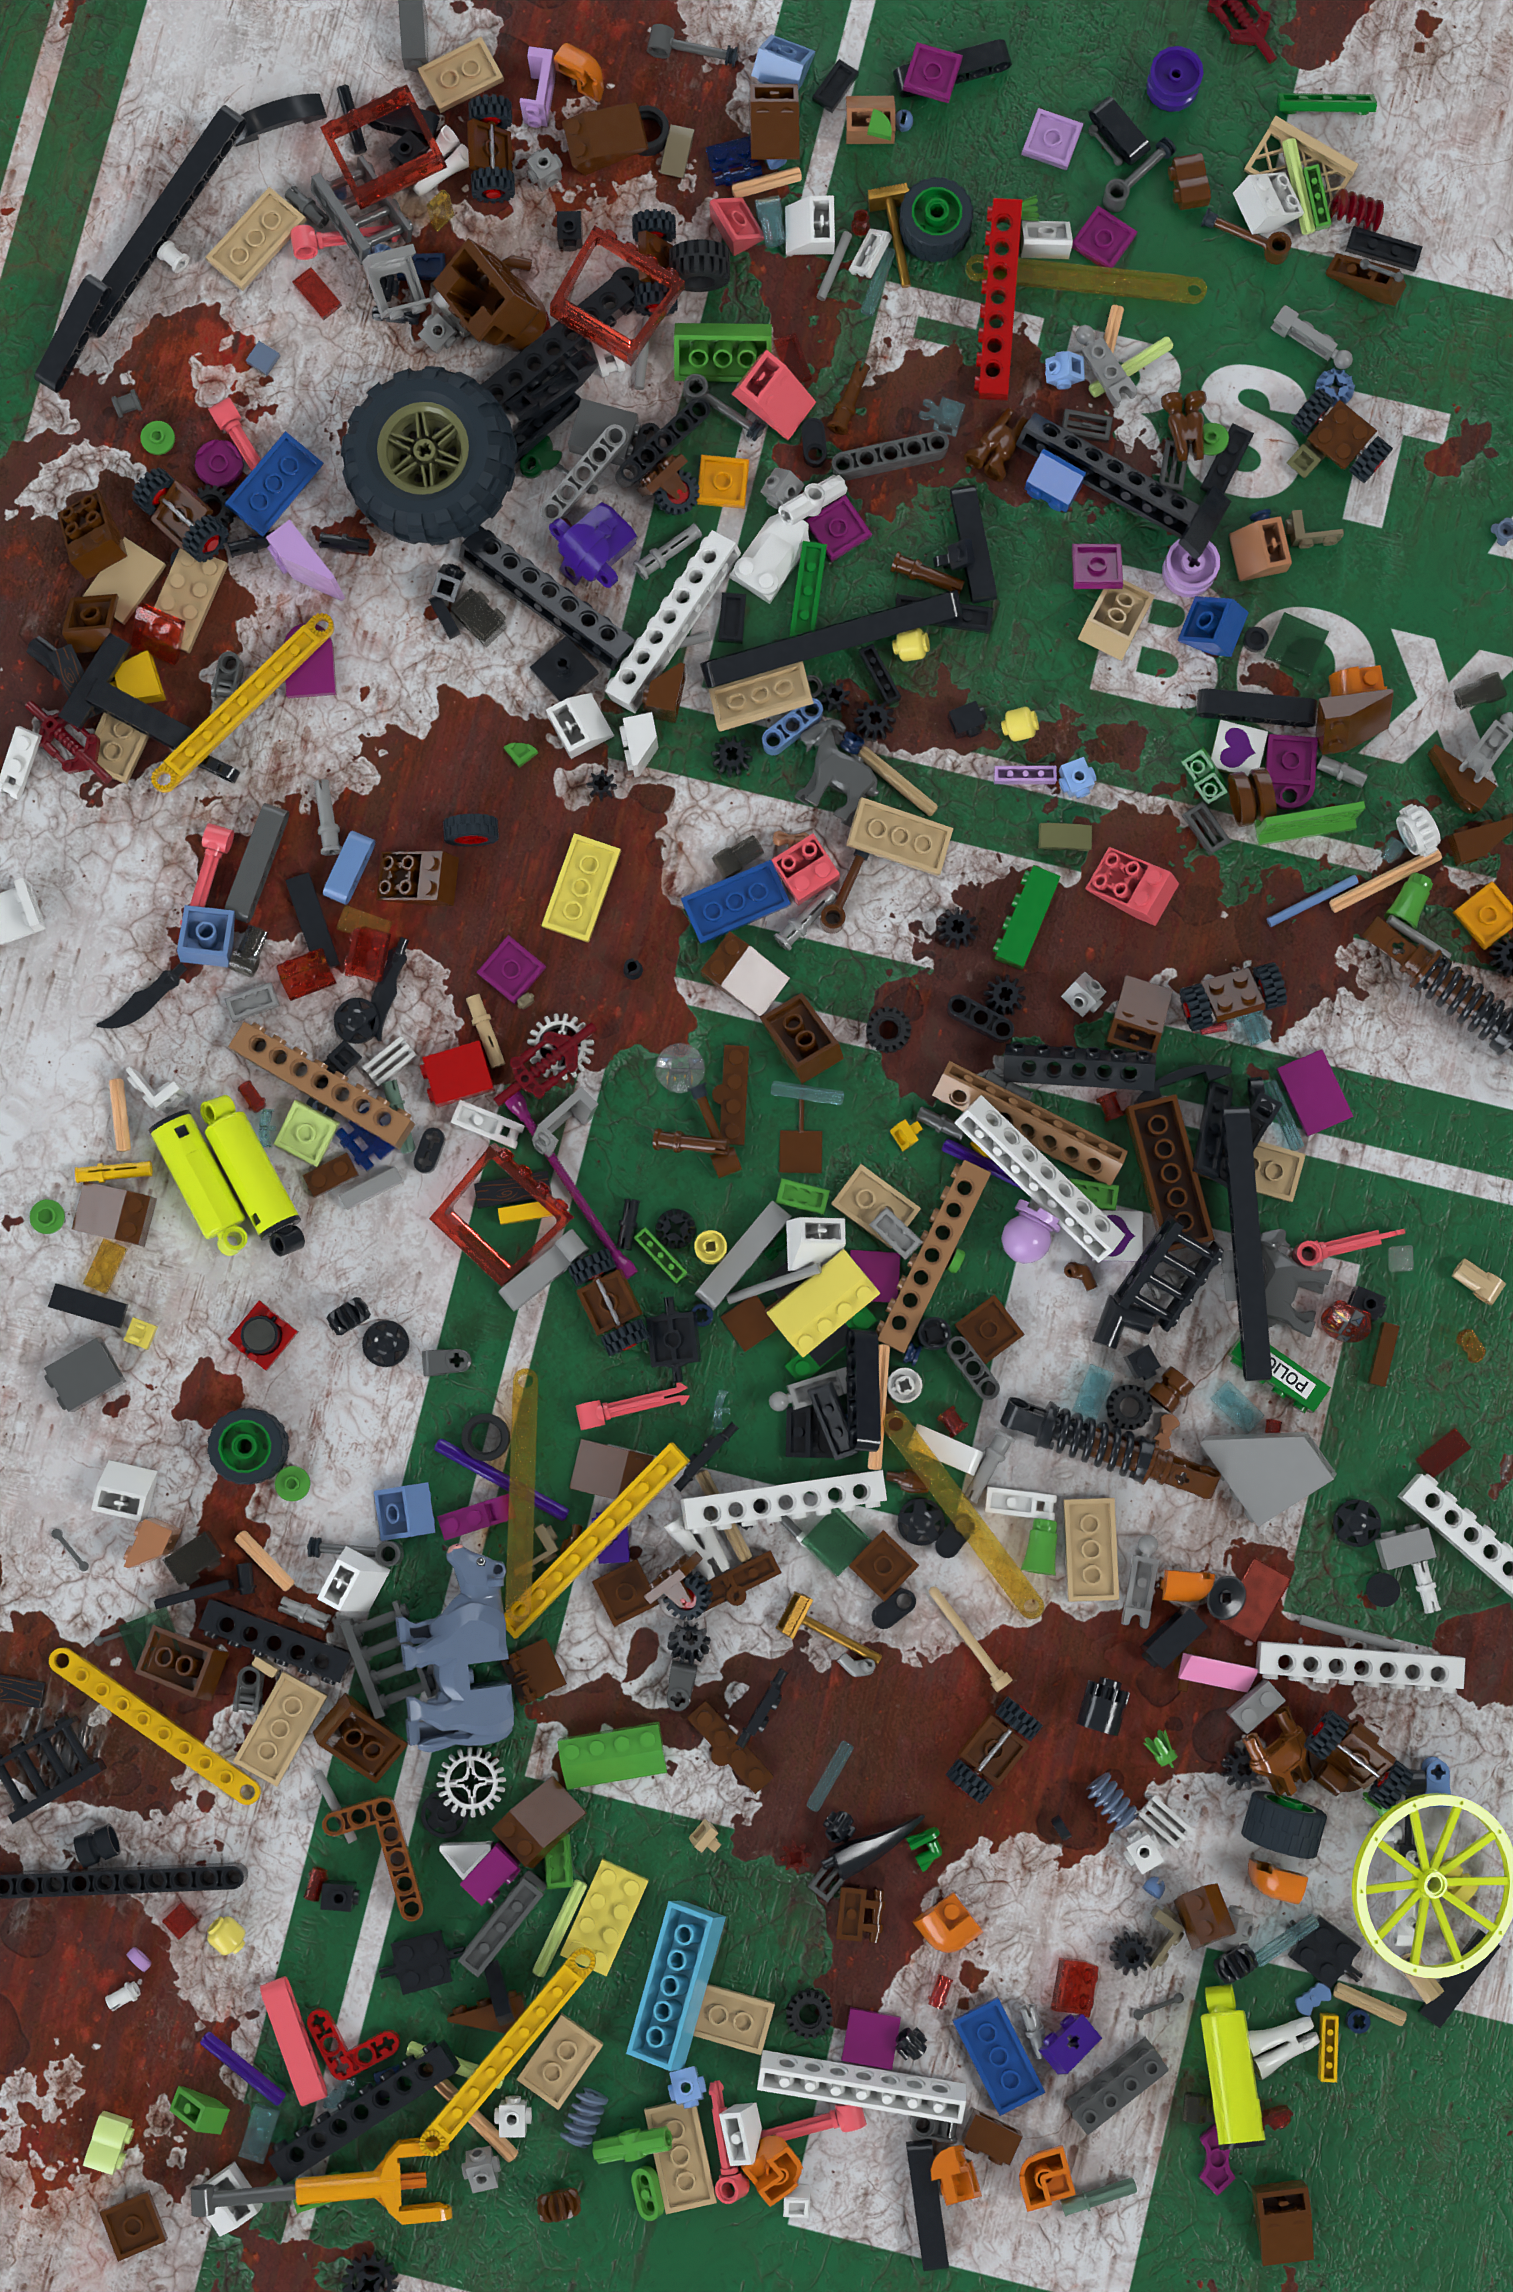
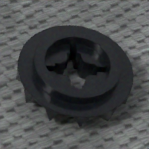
M671 1209L664 1212L656 1224V1234L660 1242L673 1249L687 1246L693 1240L696 1231L692 1216L680 1209ZM670 1219L676 1225L685 1222L680 1228L682 1238L676 1233L666 1235L671 1229Z

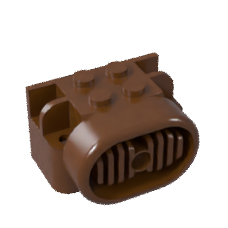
M469 238L432 283L448 303V310L461 320L459 324L466 331L470 332L478 342L483 340L491 346L500 344L510 351L521 352L544 332L547 314L542 301L526 282L513 275L500 258Z

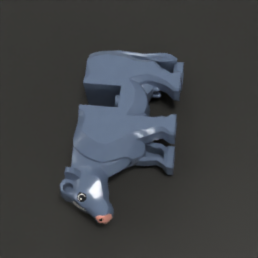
M461 1544L450 1546L446 1553L447 1561L454 1568L460 1587V1594L436 1618L426 1619L417 1623L410 1622L403 1616L395 1618L398 1641L400 1643L410 1641L413 1644H420L416 1647L401 1644L403 1669L408 1671L415 1667L422 1668L433 1664L434 1677L439 1686L436 1698H430L427 1702L421 1701L413 1695L406 1696L408 1719H405L407 1742L410 1746L418 1745V1749L424 1752L439 1751L455 1744L472 1746L499 1742L508 1737L514 1725L511 1684L505 1680L474 1683L473 1670L468 1666V1664L509 1659L506 1646V1621L501 1597V1587L504 1586V1577L507 1569L503 1562L472 1552Z

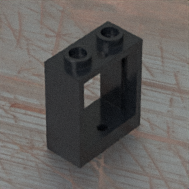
M1183 1605L1140 1646L1144 1651L1141 1656L1150 1666L1154 1668L1158 1666L1165 1669L1208 1626L1191 1608Z

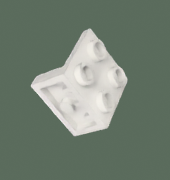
M24 878L14 881L15 888L0 893V945L46 929L32 886Z
M130 1066L126 1069L130 1075L127 1077L128 1081L136 1090L139 1089L140 1092L145 1093L142 1098L150 1108H154L157 1112L161 1110L167 1114L190 1096L184 1087L174 1081L171 1084L170 1082L163 1084L157 1090V1094L141 1073Z

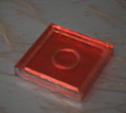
M140 602L136 609L131 645L142 652L148 650L152 656L176 665L179 661L186 621Z

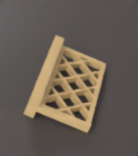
M1275 116L1244 171L1250 175L1287 170L1282 142L1295 138L1302 158L1301 164L1304 168L1307 167V164L1313 162L1321 164L1323 171L1321 177H1324L1327 190L1324 191L1325 194H1328L1330 201L1328 209H1330L1333 200L1332 193L1346 188L1359 164ZM1270 136L1280 140L1282 149L1268 152L1266 143ZM1283 153L1285 166L1272 169L1269 156ZM1266 158L1269 170L1259 172L1252 168L1256 160ZM1338 174L1344 178L1341 186L1330 189L1328 176Z

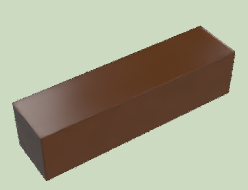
M1387 1322L1381 1323L1368 1376V1384L1386 1387L1400 1326Z

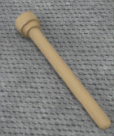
M935 1586L931 1587L929 1594L991 1677L989 1679L992 1681V1687L996 1692L1003 1689L1012 1681V1678L1007 1672L1004 1673L1002 1669L999 1670L939 1589Z

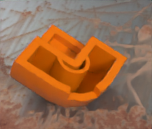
M564 43L554 57L555 70L576 80L578 92L600 102L604 85L602 69L598 62L589 53L569 43Z
M1381 665L1359 668V666L1337 671L1329 676L1332 697L1387 689V686L1384 687Z
M1165 1569L1164 1579L1160 1578V1589L1163 1590L1162 1600L1178 1602L1199 1601L1205 1598L1212 1590L1215 1574Z
M1249 1858L1248 1875L1251 1883L1262 1894L1272 1899L1300 1904L1308 1882L1306 1875L1278 1868L1275 1864Z
M954 1892L950 1893L934 1907L931 1906L912 1921L926 1941L935 1950L944 1953L957 1952L984 1933Z
M776 2135L766 2136L759 2140L760 2148L757 2150L755 2162L752 2165H740L769 2207L790 2194L798 2186L797 2181L803 2169L798 2156L782 2137Z
M962 2145L952 2146L941 2151L932 2164L931 2179L932 2181L940 2180L941 2193L946 2206L982 2197L972 2160H966L963 2153L965 2148Z
M1063 2145L1037 2151L1022 2164L1019 2181L1027 2212L1050 2206L1052 2201L1076 2195Z

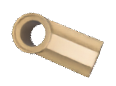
M1465 1258L1457 1265L1452 1274L1454 1279L1471 1289L1478 1299L1488 1305H1493L1506 1285L1499 1277L1492 1273L1484 1272Z
M1411 1952L1402 1954L1400 1958L1406 1960L1410 1957ZM1420 1957L1419 1965H1425ZM1403 1972L1426 2004L1444 1992L1435 1978H1423Z

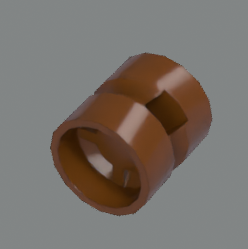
M1169 1366L1161 1376L1162 1382H1156L1147 1393L1162 1408L1173 1414L1181 1404L1180 1398H1186L1195 1386L1182 1373Z

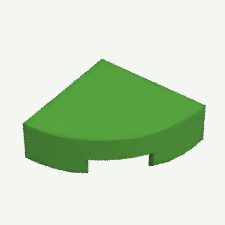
M873 109L867 135L891 141L892 128L889 119L881 111Z
M510 743L504 746V750L519 768L538 754V751L533 746L525 743Z

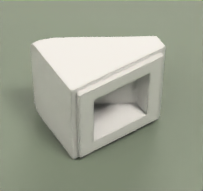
M798 2184L790 2194L784 2197L783 2217L809 2218L810 2185Z

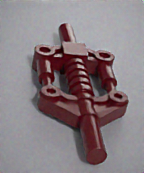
M1209 0L1207 10L1210 13H1214L1220 23L1225 25L1230 33L1229 40L1231 43L1257 45L1269 64L1277 59V56L1264 39L1271 20V14L1261 9L1257 3L1258 0H1247L1249 5L1253 6L1259 14L1256 23H1254L1253 18H1250V14L1243 7V4L1239 2L1240 0ZM1227 4L1231 13L1238 19V23L1242 24L1243 30H1234L1228 21V16L1221 8L1222 6Z
M32 700L27 702L25 707L42 723L39 734L42 735L39 747L44 749L52 758H56L62 764L63 771L73 774L92 770L105 784L112 780V776L97 763L101 742L97 735L90 734L84 726L80 730L58 716L61 710L56 714L48 716ZM70 724L77 732H81L86 737L85 747L65 730L66 725ZM53 739L58 740L75 758L65 760L60 755V752L51 744Z
M590 1022L572 1037L550 1031L545 1032L542 1041L533 1048H528L518 1057H513L510 1060V1065L516 1081L493 1098L495 1103L501 1106L522 1088L524 1091L533 1094L537 1099H542L548 1090L559 1083V1079L568 1072H576L578 1069V1044L597 1030L594 1024ZM545 1044L557 1048L556 1050L553 1049L551 1054H546V1058H541V1062H536L534 1067L531 1066L529 1071L525 1068L524 1063L536 1055V1052ZM562 1057H564L566 1068L555 1076L552 1075L541 1085L535 1080L536 1077H540L541 1073H546V1069H551V1065H556V1062H560Z

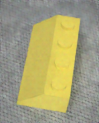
M844 1249L821 1267L822 1273L806 1279L767 1312V1315L802 1357H805L880 1294L875 1285Z

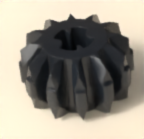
M877 699L873 700L872 706L867 701L864 702V709L858 708L856 713L859 717L854 718V723L859 725L856 728L857 733L865 731L863 739L866 740L869 735H872L873 742L877 741V735L885 740L887 738L886 732L892 733L894 728L891 725L896 723V718L890 717L894 710L892 708L885 710L886 702H883L881 706H877ZM871 717L873 720L874 717H878L879 724L877 722L876 725L871 724Z
M735 735L732 736V742H728V739L723 737L724 745L716 742L714 746L718 751L711 752V757L715 758L712 765L713 767L720 766L718 770L720 775L727 770L728 778L732 777L733 771H736L737 776L740 777L742 776L740 768L748 771L749 765L746 762L753 761V756L748 755L752 749L750 746L744 747L745 739H741L736 743ZM732 752L736 753V760L732 758V761H729L728 753L731 755Z
M955 907L954 915L947 909L945 911L947 918L939 917L938 921L943 925L936 926V931L944 933L940 934L938 939L942 941L947 938L948 940L945 944L947 948L950 947L951 942L955 943V950H959L960 942L967 948L969 946L968 939L972 941L976 939L975 934L972 932L978 931V926L970 925L976 921V917L972 916L967 919L969 910L966 909L963 915H961L959 907ZM955 923L957 927L959 924L962 926L961 933L957 934V931L955 933L952 931Z
M1507 937L1501 938V943L1495 942L1493 944L1495 950L1490 951L1488 955L1495 959L1489 962V965H1497L1498 968L1495 970V974L1503 971L1504 978H1509L1511 974L1513 976V960L1510 959L1508 961L1506 955H1513V937L1510 941Z
M1005 975L1004 982H1002L1000 976H996V984L989 981L987 986L991 990H986L983 994L986 997H990V999L985 1001V1005L994 1004L991 1010L996 1012L997 1009H1000V1015L1002 1016L1005 1015L1006 1010L1010 1016H1013L1015 1014L1014 1008L1021 1010L1023 1007L1018 1001L1026 1000V996L1019 994L1025 990V987L1020 986L1016 988L1019 979L1015 978L1010 983V975ZM1003 990L1005 994L1007 992L1010 993L1008 1001H1004L1005 998L1002 1000L999 998Z
M354 1297L329 1313L326 1319L336 1335H344L369 1319L371 1313L366 1303L360 1297Z
M688 1621L684 1622L683 1627L677 1624L674 1628L675 1632L669 1633L668 1639L670 1642H668L667 1648L668 1650H673L671 1653L672 1659L680 1657V1664L688 1660L692 1666L695 1659L701 1662L704 1659V1655L709 1653L710 1648L708 1645L711 1639L705 1636L707 1633L706 1628L698 1630V1622L693 1627L690 1626Z
M1236 1746L1233 1748L1234 1756L1229 1752L1225 1753V1756L1230 1760L1229 1762L1221 1761V1765L1228 1768L1223 1770L1221 1775L1223 1777L1230 1776L1226 1783L1231 1786L1236 1782L1237 1790L1242 1789L1243 1783L1250 1790L1252 1789L1250 1781L1259 1784L1260 1780L1255 1777L1257 1773L1253 1772L1249 1765L1251 1757L1246 1746H1244L1242 1753ZM1240 1763L1248 1764L1245 1766L1248 1769L1245 1773L1237 1772L1240 1770L1238 1768Z
M1124 1931L1123 1940L1119 1936L1114 1937L1118 1946L1113 1944L1109 1946L1111 1951L1116 1952L1109 1955L1110 1961H1117L1114 1964L1116 1970L1123 1967L1122 1973L1125 1976L1129 1974L1130 1969H1132L1134 1976H1138L1137 1968L1141 1967L1143 1971H1146L1147 1967L1143 1962H1152V1958L1146 1954L1152 1952L1153 1949L1151 1946H1145L1148 1939L1145 1936L1139 1939L1137 1931L1133 1932L1131 1938L1129 1933ZM1130 1948H1133L1136 1955L1135 1957L1131 1955V1959H1128L1125 1952L1126 1950L1130 1952Z
M1242 1943L1218 1956L1214 1960L1213 1965L1217 1975L1224 1984H1230L1254 1971L1259 1963L1254 1951L1250 1949L1248 1944Z

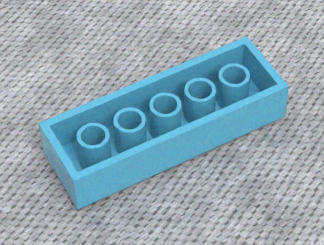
M682 1900L668 1902L626 2054L668 2071L684 2069L726 1916Z

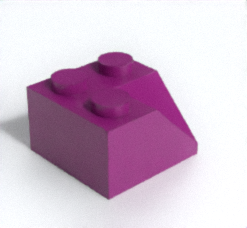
M499 1840L467 1877L462 1880L460 1885L481 1906L486 1901L491 1904L501 1893L498 1888L504 1882L509 1885L519 1874L521 1862Z

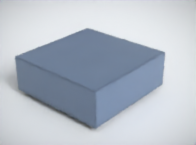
M258 341L246 362L268 376L280 358V354Z

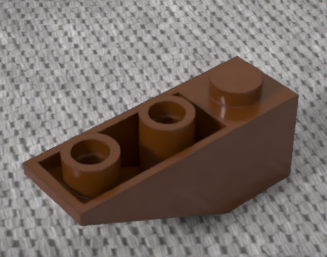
M1513 813L1502 816L1501 821L1494 823L1492 819L1482 821L1477 824L1478 827L1469 829L1468 826L1455 829L1454 834L1448 838V842L1456 867L1479 861L1513 830Z
M516 1989L509 1990L508 1993L514 2017L517 2020L528 2006L524 1992L517 1993ZM491 1997L476 2001L477 2005L468 2008L466 2004L452 2008V2012L447 2017V2021L504 2034L514 2024V2022L503 2026L499 2025Z

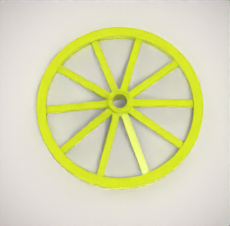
M1429 1793L1402 1801L1387 1811L1374 1824L1359 1849L1352 1875L1353 1909L1358 1926L1367 1943L1377 1955L1391 1966L1405 1973L1423 1978H1443L1462 1973L1477 1965L1495 1949L1506 1933L1513 1917V1847L1503 1827L1487 1810L1470 1800L1456 1795ZM1437 1805L1453 1806L1429 1865L1418 1810ZM1463 1809L1478 1818L1489 1832L1439 1867ZM1408 1814L1410 1815L1420 1868L1415 1867L1382 1840L1385 1834ZM1495 1840L1502 1858L1504 1876L1445 1877L1454 1868ZM1376 1848L1381 1849L1411 1873V1880L1366 1885L1369 1866ZM1504 1885L1501 1906L1494 1923L1448 1892L1447 1886ZM1414 1888L1413 1892L1382 1926L1375 1931L1368 1912L1366 1894ZM1439 1897H1443L1489 1930L1476 1947L1463 1956L1460 1954ZM1420 1898L1410 1961L1408 1962L1395 1955L1383 1943L1382 1939ZM1429 1901L1432 1904L1453 1959L1451 1962L1438 1965H1419Z

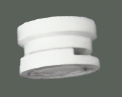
M900 1368L892 1372L888 1377L887 1392L896 1402H912L920 1395L922 1380L914 1370Z

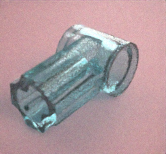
M779 195L756 199V214L758 222H761L765 246L774 248L786 243Z
M1263 1010L1236 1017L1237 1021L1241 1022L1250 1047L1271 1039L1262 1015Z

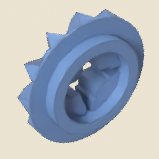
M1333 368L1324 371L1316 382L1315 391L1320 388L1333 398L1334 403L1331 407H1334L1339 400L1344 404L1350 401L1355 385L1353 384L1352 376L1346 374L1344 370ZM1334 379L1337 385L1341 386L1337 395L1334 392V388L1328 387L1332 386Z

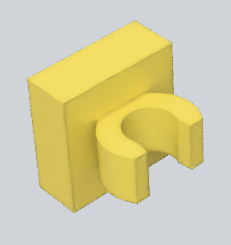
M133 1317L123 1341L149 1350L158 1326Z

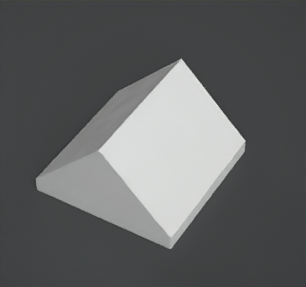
M1022 220L1021 258L1069 259L1073 243L1070 222Z

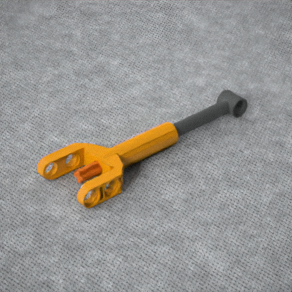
M429 2136L425 2140L429 2148H437L440 2145L437 2136ZM421 2137L398 2139L374 2171L296 2178L295 2184L215 2191L212 2184H200L190 2188L191 2215L193 2217L211 2216L215 2214L216 2207L295 2199L297 2205L375 2198L402 2225L449 2220L452 2218V2206L440 2202L401 2206V2190L427 2187L426 2171L400 2174L399 2158L426 2156L420 2149L419 2142ZM449 2144L443 2151L448 2150L450 2148Z

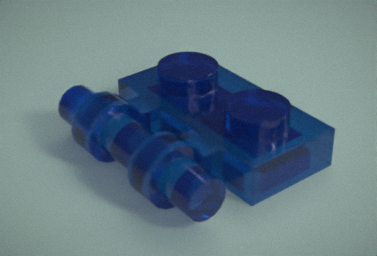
M750 136L706 147L711 172L721 171L722 175L714 176L715 186L724 184L725 186L733 185V182L744 179L747 181L762 175L760 165L754 167L750 165L758 162V159H751ZM742 166L743 168L742 170L730 172L729 170Z
M364 1108L360 1113L368 1112L369 1108ZM352 1121L348 1122L354 1129L350 1134L343 1127L335 1133L341 1140L339 1143L344 1149L347 1148L355 1157L354 1161L358 1165H362L366 1171L374 1167V1164L369 1159L372 1155L375 1154L382 1161L396 1149V1147ZM359 1137L368 1145V1148L364 1151L355 1143Z

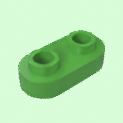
M642 2166L633 2172L631 2181L639 2214L645 2220L653 2221L663 2214L664 2202L656 2171L650 2166Z

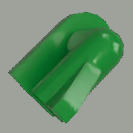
M932 1827L917 1835L906 1837L911 1850L927 1844L929 1848L915 1856L922 1872L926 1871L931 1863L942 1855V1848L936 1839L940 1835L937 1827Z

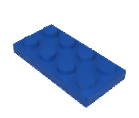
M285 431L225 502L224 506L264 537L324 463Z
M771 860L681 898L700 945L791 906Z
M998 1996L952 2020L999 2116L1046 2093Z

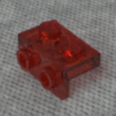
M367 926L355 928L349 938L351 946L349 955H347L344 962V967L346 968L345 976H358L374 982H381L391 934Z
M323 948L310 951L307 954L286 960L277 965L280 981L290 1001L337 984Z
M1059 1957L1050 2009L1056 2012L1083 2014L1089 2018L1094 2005L1093 1998L1098 1981L1099 1967L1086 1960Z

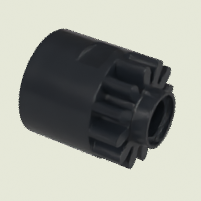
M1100 1676L1098 1682L1088 1680L1076 1723L1096 1731L1118 1736L1130 1693L1121 1689V1682Z

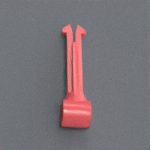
M389 221V225L359 228L363 236L370 237L394 225ZM298 225L290 232L294 256L300 260L314 258L318 254V249H324L323 247L347 245L338 231L325 233L320 231L316 232L315 235L313 227ZM401 235L390 238L392 243L397 242Z
M227 397L208 408L219 429L225 430L230 435L252 471L261 461V458L241 427L242 425L239 421L242 418L231 399Z
M211 823L206 826L202 838V846L208 849H205V857L190 906L205 907L219 859H221L222 853L227 854L234 839V830Z
M1405 1229L1379 1234V1230L1328 1242H1318L1317 1240L1305 1241L1295 1246L1292 1257L1297 1264L1303 1267H1310L1323 1262V1259H1327L1330 1256L1381 1245V1239L1405 1234ZM1304 1247L1312 1251L1313 1256L1310 1261L1302 1257Z
M679 1382L676 1383V1388L611 1403L606 1402L602 1403V1406L600 1400L576 1405L580 1429L586 1430L605 1425V1420H610L613 1417L656 1408L680 1401L681 1405H685L689 1396L679 1395L664 1399V1396L677 1394L687 1389V1387Z
M720 2080L710 2083L709 2086L721 2162V2175H719V2180L716 2183L715 2193L722 2203L732 2204L747 2195L750 2183L747 2176L739 2171L738 2166H730L719 2117L720 2113L727 2110L722 2093L724 2086ZM730 2183L734 2186L735 2192L731 2189Z
M837 2103L835 2104V2109L830 2110L828 2113L762 2130L760 2138L776 2134V2136L782 2137L786 2141L831 2128H841L842 2132H851L863 2128L867 2123L862 2107Z

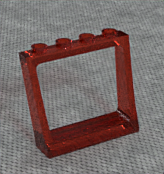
M594 225L550 302V316L632 366L684 290L685 281L679 278V274L675 269L671 267L665 269L658 265L659 262L654 256L640 254L638 248L633 243L627 241L624 244L618 240L616 233L612 230L606 229L604 231ZM597 245L606 248L670 288L634 339L627 338L567 300L581 271Z
M494 1143L486 1149L429 1219L502 1287L510 1282L575 1217L567 1211L569 1207L565 1201L560 1198L555 1199L549 1194L550 1188L542 1181H535L531 1177L532 1171L526 1165L521 1164L519 1166L513 1160L514 1154L505 1147L501 1149ZM491 1159L499 1164L556 1218V1224L514 1265H511L453 1209L456 1202Z

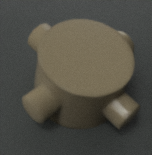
M526 993L517 1000L518 1008L526 1009L533 1004L534 995Z

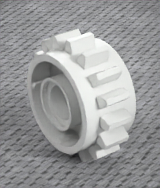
M1413 804L1402 808L1399 811L1401 815L1397 817L1396 824L1406 847L1414 855L1420 854V856L1427 857L1438 850L1436 846L1440 843L1441 839L1437 825L1430 813L1424 807L1413 806Z

